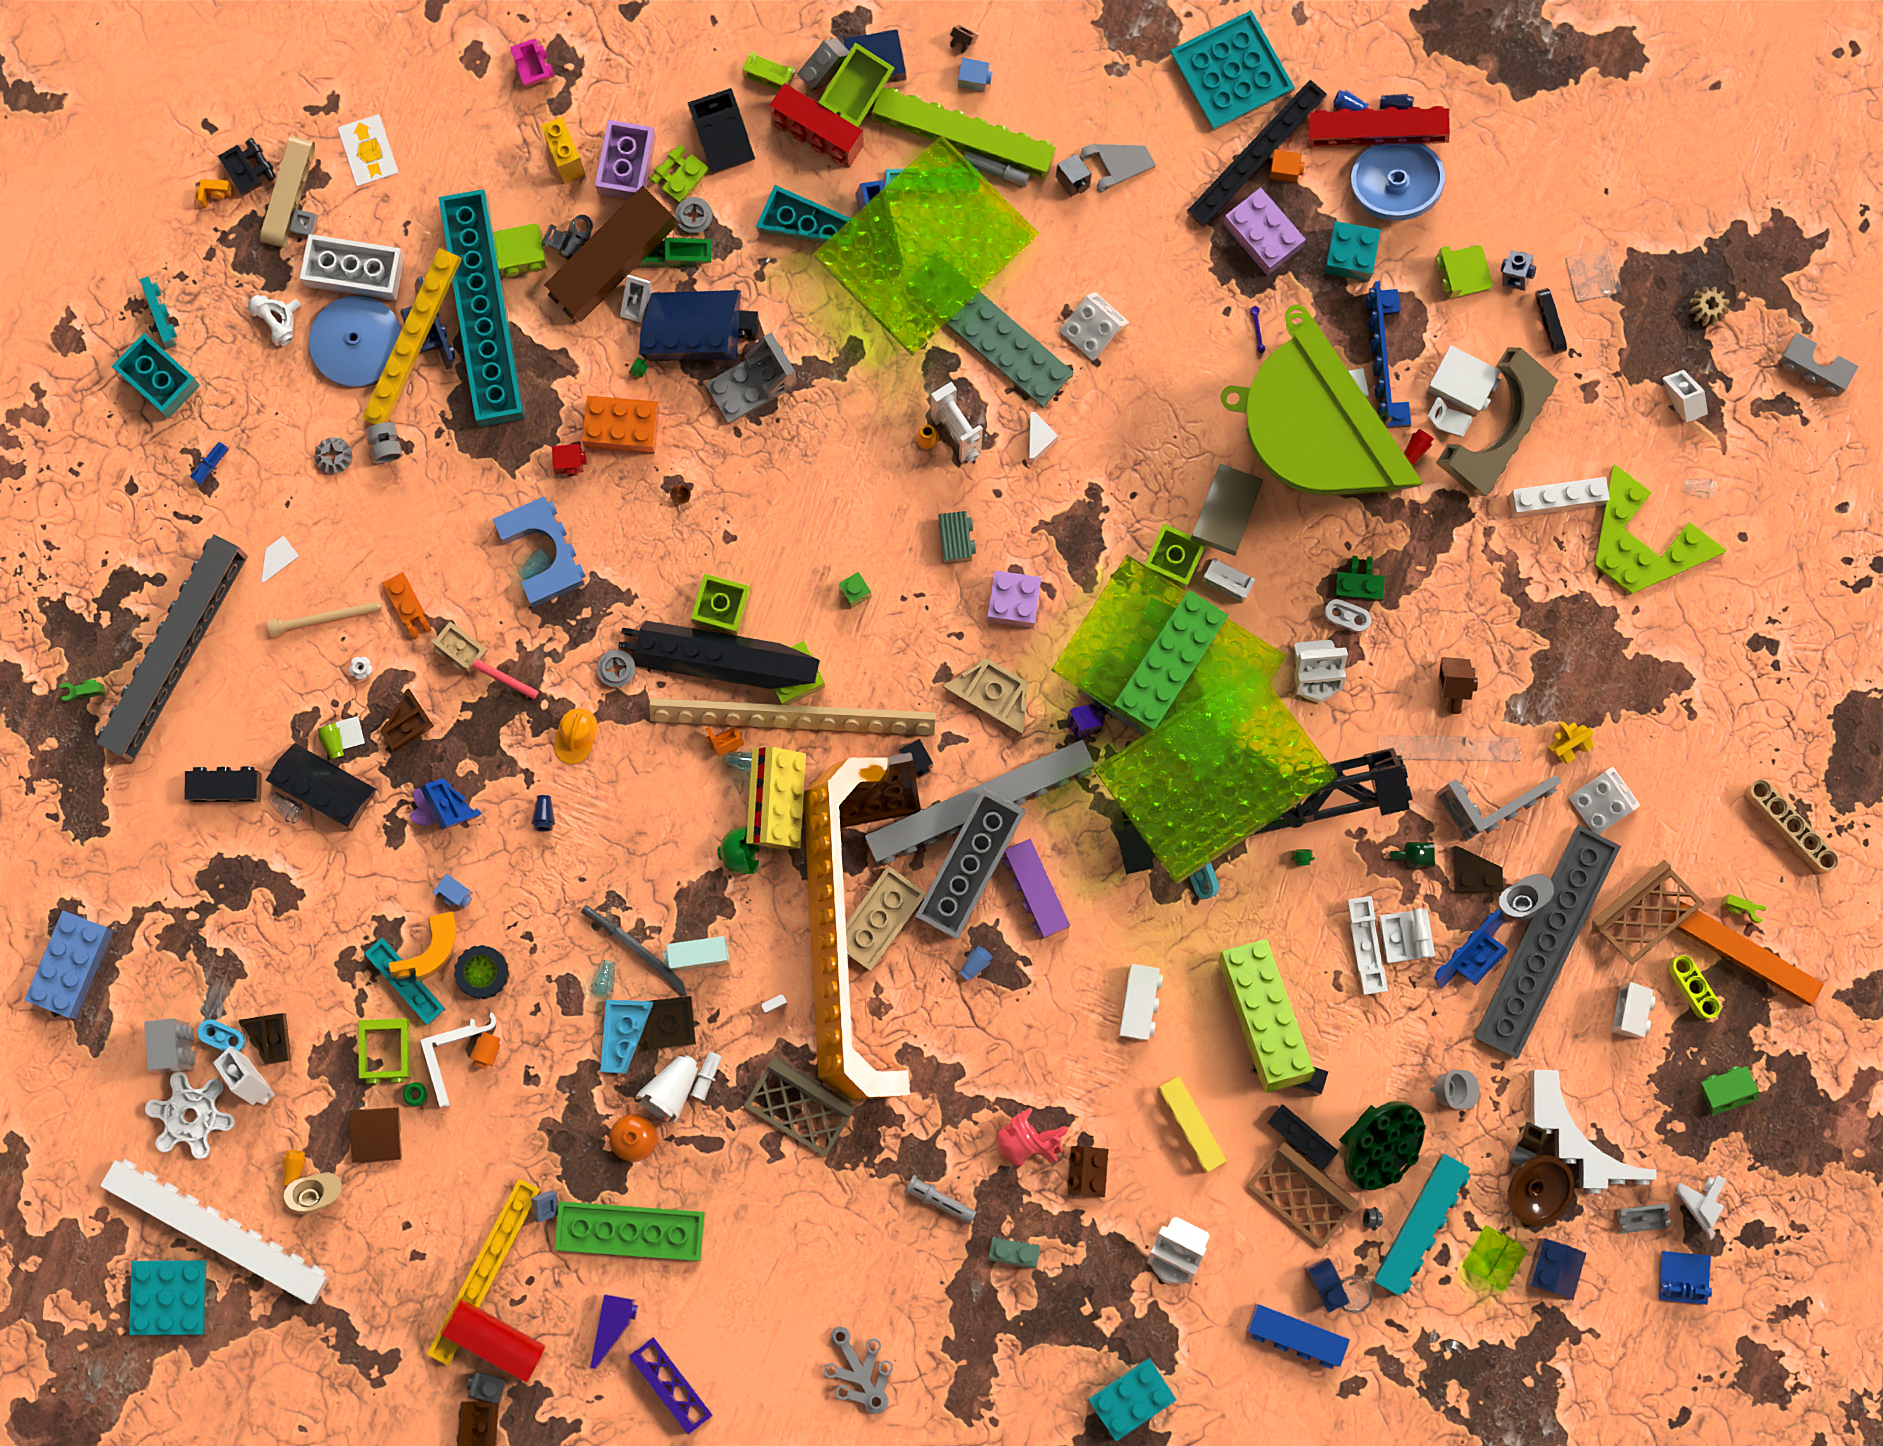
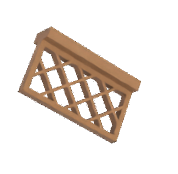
M1664 859L1593 918L1592 927L1598 934L1601 933L1633 965L1700 909L1704 902L1671 869V865ZM1671 877L1677 883V892L1663 891V883ZM1649 895H1659V907L1645 906V898ZM1662 896H1677V908L1662 907ZM1680 897H1690L1696 903L1690 909L1679 908ZM1631 910L1642 911L1641 922L1627 921V913ZM1644 911H1658L1659 923L1644 922ZM1662 912H1676V920L1672 924L1661 923ZM1613 925L1624 926L1623 937H1613L1607 930ZM1626 926L1641 927V937H1626ZM1644 927L1658 928V936L1654 939L1643 938ZM1625 943H1640V951L1632 957L1625 950Z
M1285 1140L1282 1141L1276 1151L1247 1184L1251 1190L1321 1248L1326 1245L1359 1206V1202ZM1278 1156L1286 1161L1287 1172L1273 1173L1272 1162ZM1270 1166V1173H1264ZM1290 1166H1292L1296 1171H1290ZM1301 1174L1304 1176L1306 1187L1292 1188L1290 1175ZM1288 1175L1289 1189L1274 1190L1273 1176ZM1260 1177H1271L1272 1190L1261 1191L1254 1185ZM1308 1181L1316 1187H1309ZM1309 1190L1322 1191L1325 1203L1310 1204ZM1307 1191L1308 1204L1293 1206L1292 1192ZM1289 1192L1291 1206L1280 1207L1276 1203L1275 1193ZM1266 1194H1272L1273 1200ZM1327 1196L1334 1202L1328 1203ZM1338 1205L1346 1211L1340 1219L1329 1220L1328 1206ZM1325 1207L1327 1220L1312 1221L1311 1208ZM1308 1208L1309 1222H1298L1294 1218V1209ZM1291 1209V1215L1285 1210ZM1330 1223H1336L1330 1230ZM1327 1224L1328 1233L1322 1241L1313 1234V1225ZM1304 1225H1310V1231Z

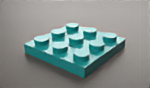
M207 1260L132 1261L129 1335H204Z

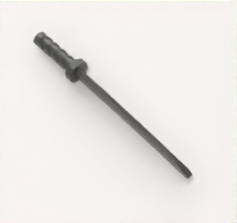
M588 905L583 907L581 910L582 914L607 930L608 935H614L666 978L683 996L687 995L683 981L639 942L619 928L617 922L612 923L608 921V919L591 909Z

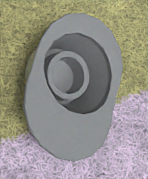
M1531 874L1502 892L1499 897L1501 910L1511 918L1518 920L1530 919L1536 915L1538 909L1545 906L1552 899L1554 885L1545 875Z
M1450 1070L1448 1073L1438 1076L1435 1086L1430 1088V1091L1435 1092L1440 1104L1454 1109H1470L1477 1103L1479 1098L1478 1081L1471 1072L1466 1070Z

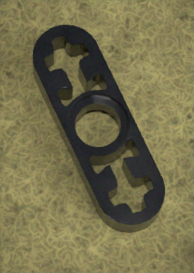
M1549 288L1537 290L1535 292L1536 303L1553 354L1566 352L1567 342Z

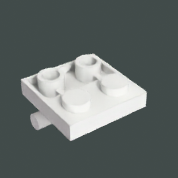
M1419 908L1413 911L1379 916L1386 964L1435 956L1427 909Z

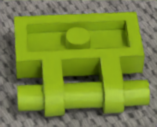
M680 144L674 150L671 149L667 154L668 158L661 166L658 165L654 169L655 173L650 178L655 185L663 179L666 184L662 187V191L679 204L687 198L710 171L709 167L693 154H690L684 160L681 156L686 149ZM674 164H677L679 166L678 170L673 175H670L668 171Z

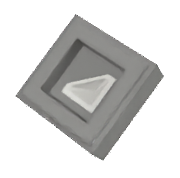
M294 209L289 232L307 237L308 234L314 235L319 215Z

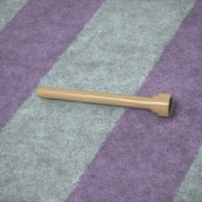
M373 602L283 621V619L278 620V618L268 619V629L271 638L280 637L282 633H285V630L377 612L382 609V605L380 602Z

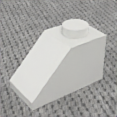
M1685 370L1663 378V383L1676 412L1686 422L1697 420L1699 417L1708 414L1705 391Z

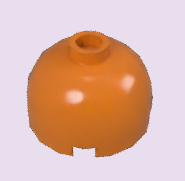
M627 1114L620 1117L613 1124L609 1133V1144L612 1151L620 1159L627 1162H640L647 1159L658 1143V1133L654 1124L647 1117L639 1114Z

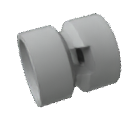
M379 423L365 430L368 443L373 445L370 452L374 463H388L398 460L403 456L401 445L396 441L398 434L395 423Z

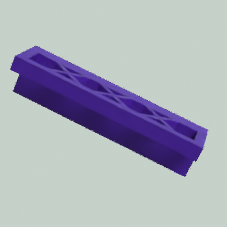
M654 1337L629 1355L630 1359L688 1435L713 1416ZM652 1344L659 1352L657 1362H649L642 1355V1352ZM661 1356L666 1361V1363H660ZM651 1365H657L656 1372ZM660 1366L672 1369V1382L661 1380L659 1377ZM676 1376L682 1383L675 1382ZM665 1384L672 1385L671 1392ZM675 1385L684 1386L688 1390L687 1402L678 1401L674 1397ZM691 1396L697 1403L690 1402ZM680 1404H685V1405H687V1406H686V1411L683 1409V1407H682ZM690 1405L700 1406L706 1414L696 1423L688 1415Z

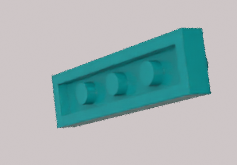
M383 937L364 953L426 1025L432 1023L446 1010L422 981L416 982L415 973H411V976L405 979L390 978L389 963L403 959Z

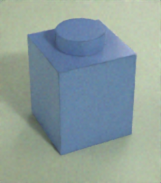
M962 57L958 87L985 92L986 84L991 85L993 71H989L990 63Z

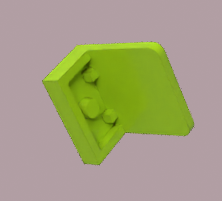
M534 223L498 230L494 233L498 255L497 264L502 277H513L519 273L538 272L547 268L544 247L541 245V231L538 224Z
M1481 245L1454 251L1450 250V246L1440 248L1435 257L1437 269L1441 271L1442 287L1444 292H1447L1448 299L1492 288L1493 281Z

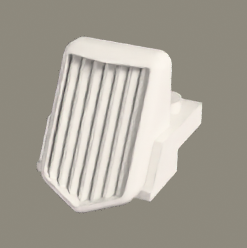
M1331 640L1296 643L1294 645L1296 695H1301L1303 698L1320 704L1334 696L1337 691H1343L1346 680L1344 669L1348 657L1346 647L1335 648Z
M1715 1175L1714 1178H1708L1703 1187V1190L1706 1191L1705 1196L1680 1182L1677 1183L1675 1188V1194H1678L1705 1231L1709 1240H1712L1716 1234L1713 1227L1724 1208L1723 1205L1716 1202L1726 1182V1179L1719 1175Z
M1174 1217L1168 1228L1162 1226L1147 1263L1151 1265L1163 1283H1187L1191 1285L1207 1248L1205 1246L1210 1236L1206 1231L1178 1217Z

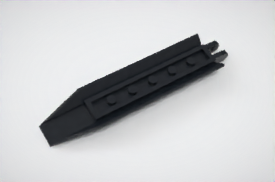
M645 620L639 631L631 628H622L621 634L629 637H638L636 645L628 642H619L618 645L620 649L635 652V666L765 689L813 684L816 682L820 659L777 642Z

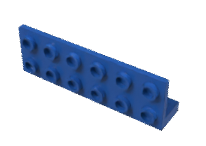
M1379 280L1374 282L1372 288H1369V295H1366L1367 309H1371V317L1368 318L1369 331H1373L1370 349L1371 353L1375 354L1376 360L1372 366L1373 376H1377L1378 385H1375V398L1380 401L1377 415L1386 428L1410 427L1409 402L1392 403L1383 315L1400 313L1398 289L1381 290Z

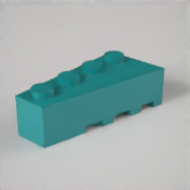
M774 185L756 224V229L761 233L852 248L860 232L861 225L860 222Z

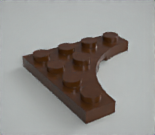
M899 753L887 757V768L881 780L861 797L839 806L840 828L921 811L912 753Z

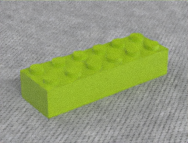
M1264 939L1221 951L1218 963L1264 1093L1310 1081L1315 1070L1268 940Z

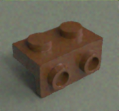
M1087 1146L1071 1147L1069 1155L1070 1169L1067 1180L1069 1195L1105 1197L1109 1149Z
M481 1401L461 1402L458 1413L457 1446H496L499 1403Z

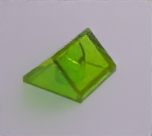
M1485 1225L1461 1267L1498 1290L1505 1292L1528 1250L1513 1238Z

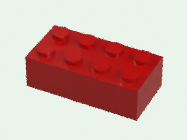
M786 83L782 85L769 105L771 121L776 128L782 131L786 129L799 142L803 143L806 141L811 144L813 150L819 154L825 153L829 155L831 160L839 166L845 165L850 168L864 146L862 129Z

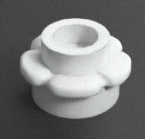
M355 657L351 660L349 673L355 676L356 679L362 680L371 674L372 666L368 658Z

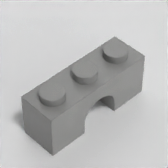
M1796 333L1790 339L1778 362L1783 364L1786 370L1803 375L1806 381L1821 385L1829 394L1840 396L1847 389L1859 366L1839 355L1831 362L1830 366L1818 365L1813 358V351L1817 343Z

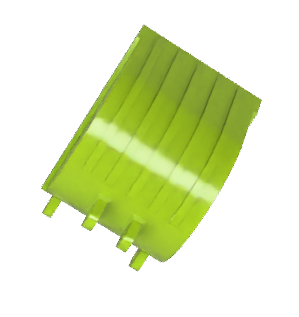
M1290 306L1286 310L1285 321L1286 329L1292 339L1277 348L1264 361L1249 388L1231 385L1225 387L1221 393V402L1227 410L1247 415V435L1260 462L1276 479L1300 492L1313 495L1390 492L1420 487L1423 484L1422 480L1315 320L1304 306ZM1295 310H1299V311L1302 312V313H1293V314H1291V313H1292L1293 311H1295ZM1295 318L1303 320L1299 324L1292 323V320ZM1230 393H1237L1239 395V401L1236 404H1229L1227 402V396Z

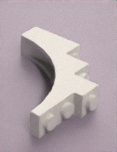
M1559 1070L1530 1071V1123L1547 1130L1546 1134H1552V1129H1554L1556 1158L1562 1159L1565 1164H1576V1159H1579V1188L1586 1189V1193L1601 1194V1189H1608V1179H1610V1184H1625V1180H1634L1635 1185H1649V1180H1657L1656 1170L1637 1168L1619 1162L1601 1152L1586 1139L1575 1125L1566 1108L1560 1089Z

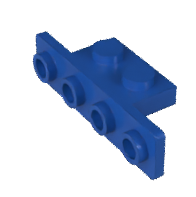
M1497 909L1494 913L1489 914L1484 924L1470 934L1468 941L1454 951L1452 958L1445 965L1437 969L1434 979L1441 989L1457 972L1476 986L1508 952L1506 947L1492 937L1506 921L1501 910Z

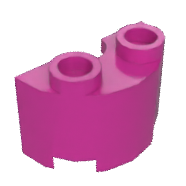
M536 38L510 47L524 87L555 77L551 64L546 65L544 62L548 58L544 46H539Z

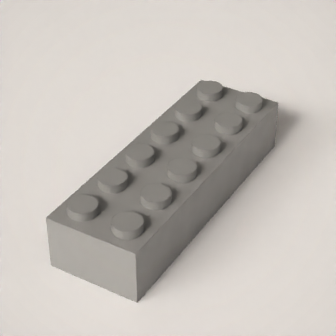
M984 787L915 917L958 939L1027 809Z

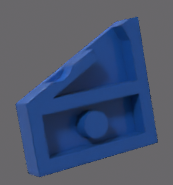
M443 778L425 784L420 788L442 830L470 821L481 815L477 808L475 810L470 808L464 802L466 798L455 791Z

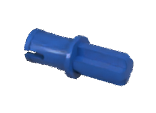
M218 442L206 458H201L202 461L189 477L202 485L214 469L217 470L215 466L228 452V447Z

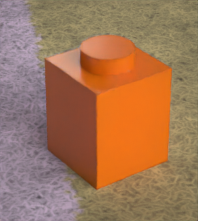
M1275 149L1272 156L1269 179L1297 183L1299 175L1303 176L1305 162H1301L1302 154Z

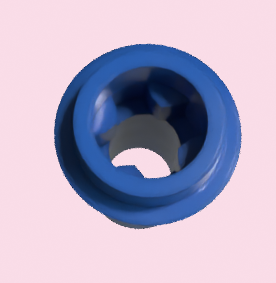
M1339 89L1332 107L1337 108V111L1340 109L1360 111L1361 109L1368 108L1369 104L1345 89L1343 91Z

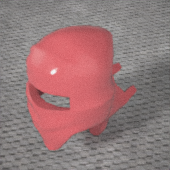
M1028 1108L1014 1116L1010 1120L1011 1124L1007 1127L1004 1126L998 1131L996 1137L998 1151L1007 1161L1017 1167H1022L1025 1160L1034 1154H1041L1047 1161L1053 1163L1058 1160L1055 1154L1063 1152L1060 1144L1062 1142L1061 1137L1068 1132V1128L1062 1126L1056 1130L1044 1131L1038 1134L1027 1121L1032 1112V1109Z

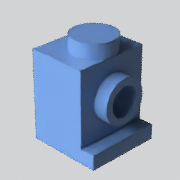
M446 873L432 893L439 898L443 894L442 900L452 908L457 904L462 909H466L472 901L470 896L473 892Z

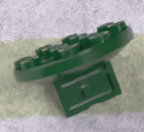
M1393 1101L1377 1108L1370 1105L1339 1141L1346 1147L1344 1169L1349 1180L1361 1189L1378 1190L1392 1183H1398L1402 1179L1403 1174L1418 1162V1154L1422 1147L1426 1126L1420 1112L1409 1103ZM1407 1163L1404 1169L1400 1171V1169Z

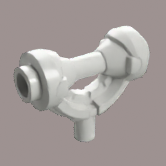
M256 295L249 300L247 310L251 315L264 319L270 326L273 343L276 346L288 345L293 340L292 336L294 335L292 312L301 307L300 302L294 299L286 305L283 301L268 299L266 295ZM271 311H275L281 316L282 324L277 322Z

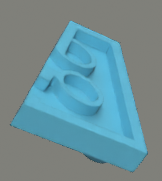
M606 1000L600 1072L627 1073L654 1002Z

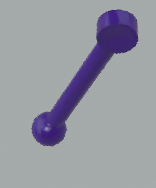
M1253 306L1250 309V314L1254 318L1258 342L1256 350L1259 353H1263L1266 348L1262 344L1258 319L1260 310L1257 306Z

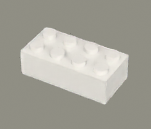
M308 234L300 280L305 287L396 301L405 256L401 248Z

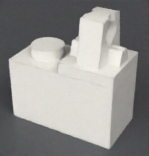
M230 1046L213 1062L231 1091L250 1104L254 1105L256 1102L265 1105L275 1095L249 1058Z

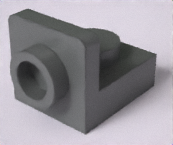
M479 1371L475 1373V1376H470L467 1390H470V1397L500 1404L507 1380Z

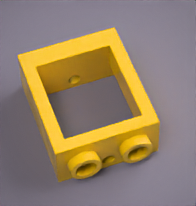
M563 117L541 125L546 143L564 184L586 176L581 158Z

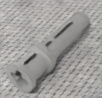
M916 1175L912 1176L904 1194H911L922 1200L923 1204L928 1205L930 1203L969 1225L971 1224L977 1211L936 1190L935 1185H928L918 1180Z

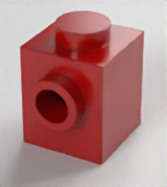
M580 444L552 446V461L555 474L573 477L577 476L579 472H584L583 465H587L586 451H582Z

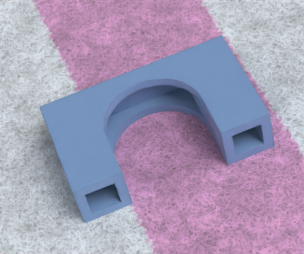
M545 496L493 519L504 545L534 533L546 535L556 544L557 554L552 566L545 572L521 582L533 608L585 585L582 578L586 577L581 564L576 565L572 558L577 556L572 544H566L563 538L567 533L562 522L557 523L554 515L558 513L553 502H547Z

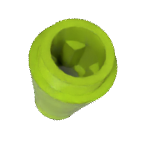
M336 723L318 728L319 735L317 736L330 759L343 756L340 728H337Z

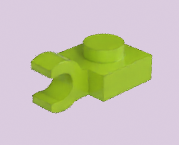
M1731 894L1724 896L1721 904L1727 907V911L1736 915L1747 913L1749 919L1754 923L1763 922V919L1756 917V910L1766 911L1767 909L1764 905L1753 904L1751 901Z

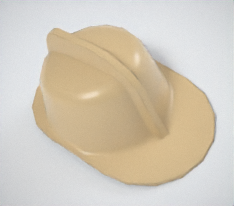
M329 1172L300 1178L287 1186L284 1191V1200L290 1209L305 1215H313L322 1210L323 1207L332 1204L339 1197L342 1191V1183L338 1176Z

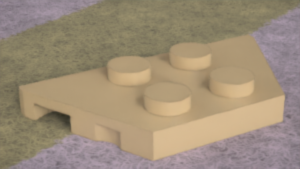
M986 658L944 685L943 688L1022 735L1024 731L1027 681Z

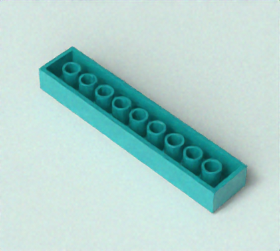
M485 189L438 197L447 251L462 258L452 282L475 420L479 427L525 419L502 277L497 264L498 255L488 196Z

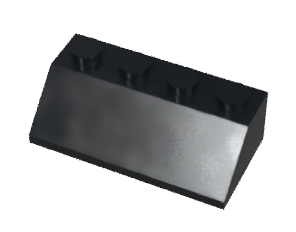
M296 743L277 760L266 778V781L352 831L377 790Z

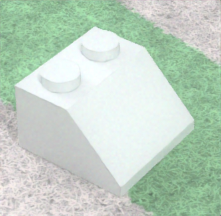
M1632 982L1620 985L1611 1033L1638 1039L1644 1038L1645 1034L1649 1033L1651 1027V1020H1648L1649 1011H1652L1655 1005L1652 989Z

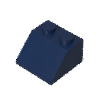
M1539 1238L1526 1285L1574 1300L1586 1252L1546 1238Z

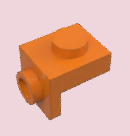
M710 726L706 728L709 736L705 737V740L710 750L715 749L719 757L728 752H734L739 747L745 745L737 727L731 728L717 736H714Z

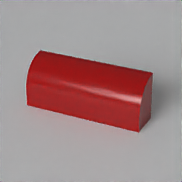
M462 1298L459 1299L440 1332L447 1339L526 1383L545 1349V1345Z

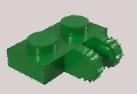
M1352 555L1350 573L1337 572L1335 597L1383 600L1385 576L1371 575L1372 557L1367 556L1365 560V574H1357L1359 559L1357 555Z

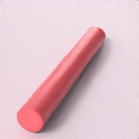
M476 658L471 666L534 700L539 692Z

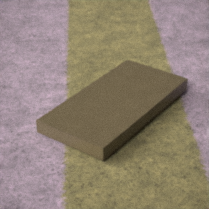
M1219 463L1191 540L1235 556L1263 479Z

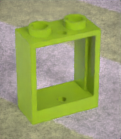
M407 1018L358 1020L359 1078L366 1079V1084L380 1083V1079H390V1083H403L405 1078H411V1020ZM401 1030V1071L367 1072V1031Z

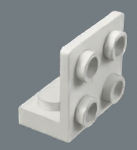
M1094 292L1083 299L1061 327L1060 332L1091 360H1095L1116 333L1124 330L1130 322Z
M1611 767L1569 796L1572 804L1592 832L1600 834L1640 806V803L1614 767Z

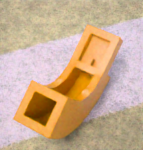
M453 912L429 916L428 922L432 937L429 948L418 957L389 963L390 978L405 979L410 977L411 973H415L416 982L433 976L446 964L455 943L456 925Z

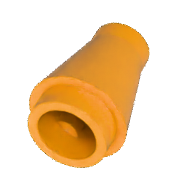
M924 425L916 434V442L923 449H932L939 442V434L933 426ZM926 432L931 433V435H929V436H926V435H924V434H925Z
M286 1150L285 1155L282 1156L283 1185L288 1186L294 1180L300 1178L307 1160L303 1151Z

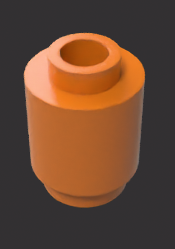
M482 1032L481 1037L478 1036L470 1056L474 1060L473 1065L484 1069L488 1065L493 1066L501 1046L499 1044L501 1038Z

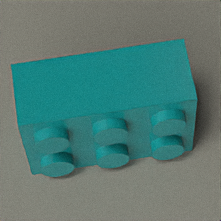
M145 333L111 366L168 419L201 386L190 373Z
M1148 1357L1087 1398L1115 1441L1177 1401Z

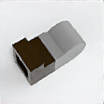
M1526 1121L1511 1150L1508 1161L1522 1166L1525 1162L1535 1157L1537 1152H1540L1543 1147L1547 1130ZM1528 1131L1535 1132L1538 1138L1535 1139L1528 1136Z

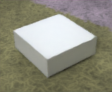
M781 994L762 1003L761 1006L765 1014H768L786 1005L787 1001L784 995Z

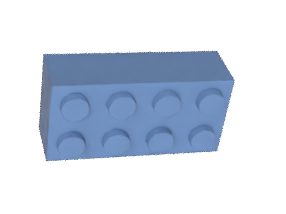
M62 910L24 1001L76 1020L114 930Z

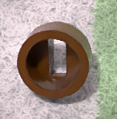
M680 484L673 486L670 492L671 499L676 503H687L691 497L690 488Z

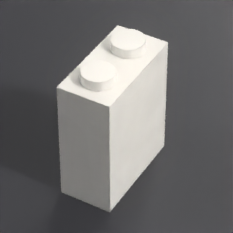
M1450 345L1427 392L1477 416L1480 410L1485 412L1491 399L1487 397L1491 390L1496 391L1501 379L1497 378L1501 371Z

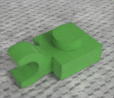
M95 679L82 681V685L73 686L70 683L60 684L61 689H70L68 696L61 697L65 702H70L77 698L85 699L106 695L105 686Z

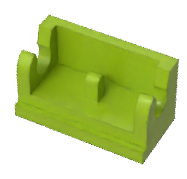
M753 51L750 52L742 69L744 78L777 91L780 90L784 83L790 86L796 72L794 67L789 66L788 68L758 56Z

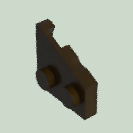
M1453 846L1454 893L1503 892V867L1459 846Z
M286 1013L239 1020L240 1026L244 1027L250 1036L249 1040L258 1049L259 1055L265 1064L291 1061Z

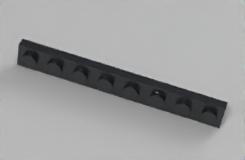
M1310 79L1190 206L1187 213L1202 227H1205L1273 155L1274 150H1277L1306 120L1309 113L1313 112L1327 97V93Z

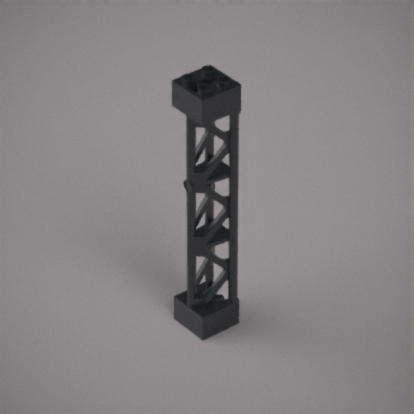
M1393 747L1367 753L1353 759L1150 806H1138L1113 812L1116 835L1126 875L1153 869V858L1288 827L1298 828L1305 823L1378 807L1381 816L1409 810L1408 801L1412 800V794L1406 780L1408 774L1406 766L1403 764L1402 756L1397 755ZM1368 765L1369 771L1349 776L1343 774L1344 770ZM1319 776L1317 783L1297 787L1296 781ZM1371 780L1373 791L1360 783ZM1291 783L1292 789L1276 793H1270L1267 788ZM1335 789L1359 800L1358 802L1319 810ZM1244 794L1241 801L1221 804L1220 799ZM1308 795L1304 803L1301 805L1300 797ZM1294 798L1296 807L1290 805L1284 800ZM1216 800L1217 806L1198 811L1192 808V805ZM1258 807H1263L1284 818L1243 828ZM1169 812L1167 818L1144 823L1143 817ZM1233 812L1226 823L1224 814ZM1219 816L1221 825L1210 819V817ZM1183 824L1208 835L1168 845ZM1158 830L1149 845L1147 832Z

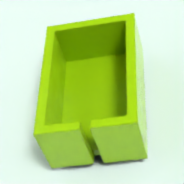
M855 42L818 103L835 114L841 113L840 117L859 127L895 68Z

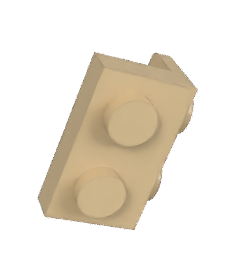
M452 622L446 625L436 639L433 637L431 643L435 646L433 650L443 658L446 655L453 660L451 664L461 672L465 669L471 673L474 669L471 666L475 658L481 661L488 652L486 648Z

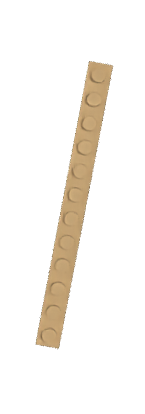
M650 698V721L935 735L936 712Z

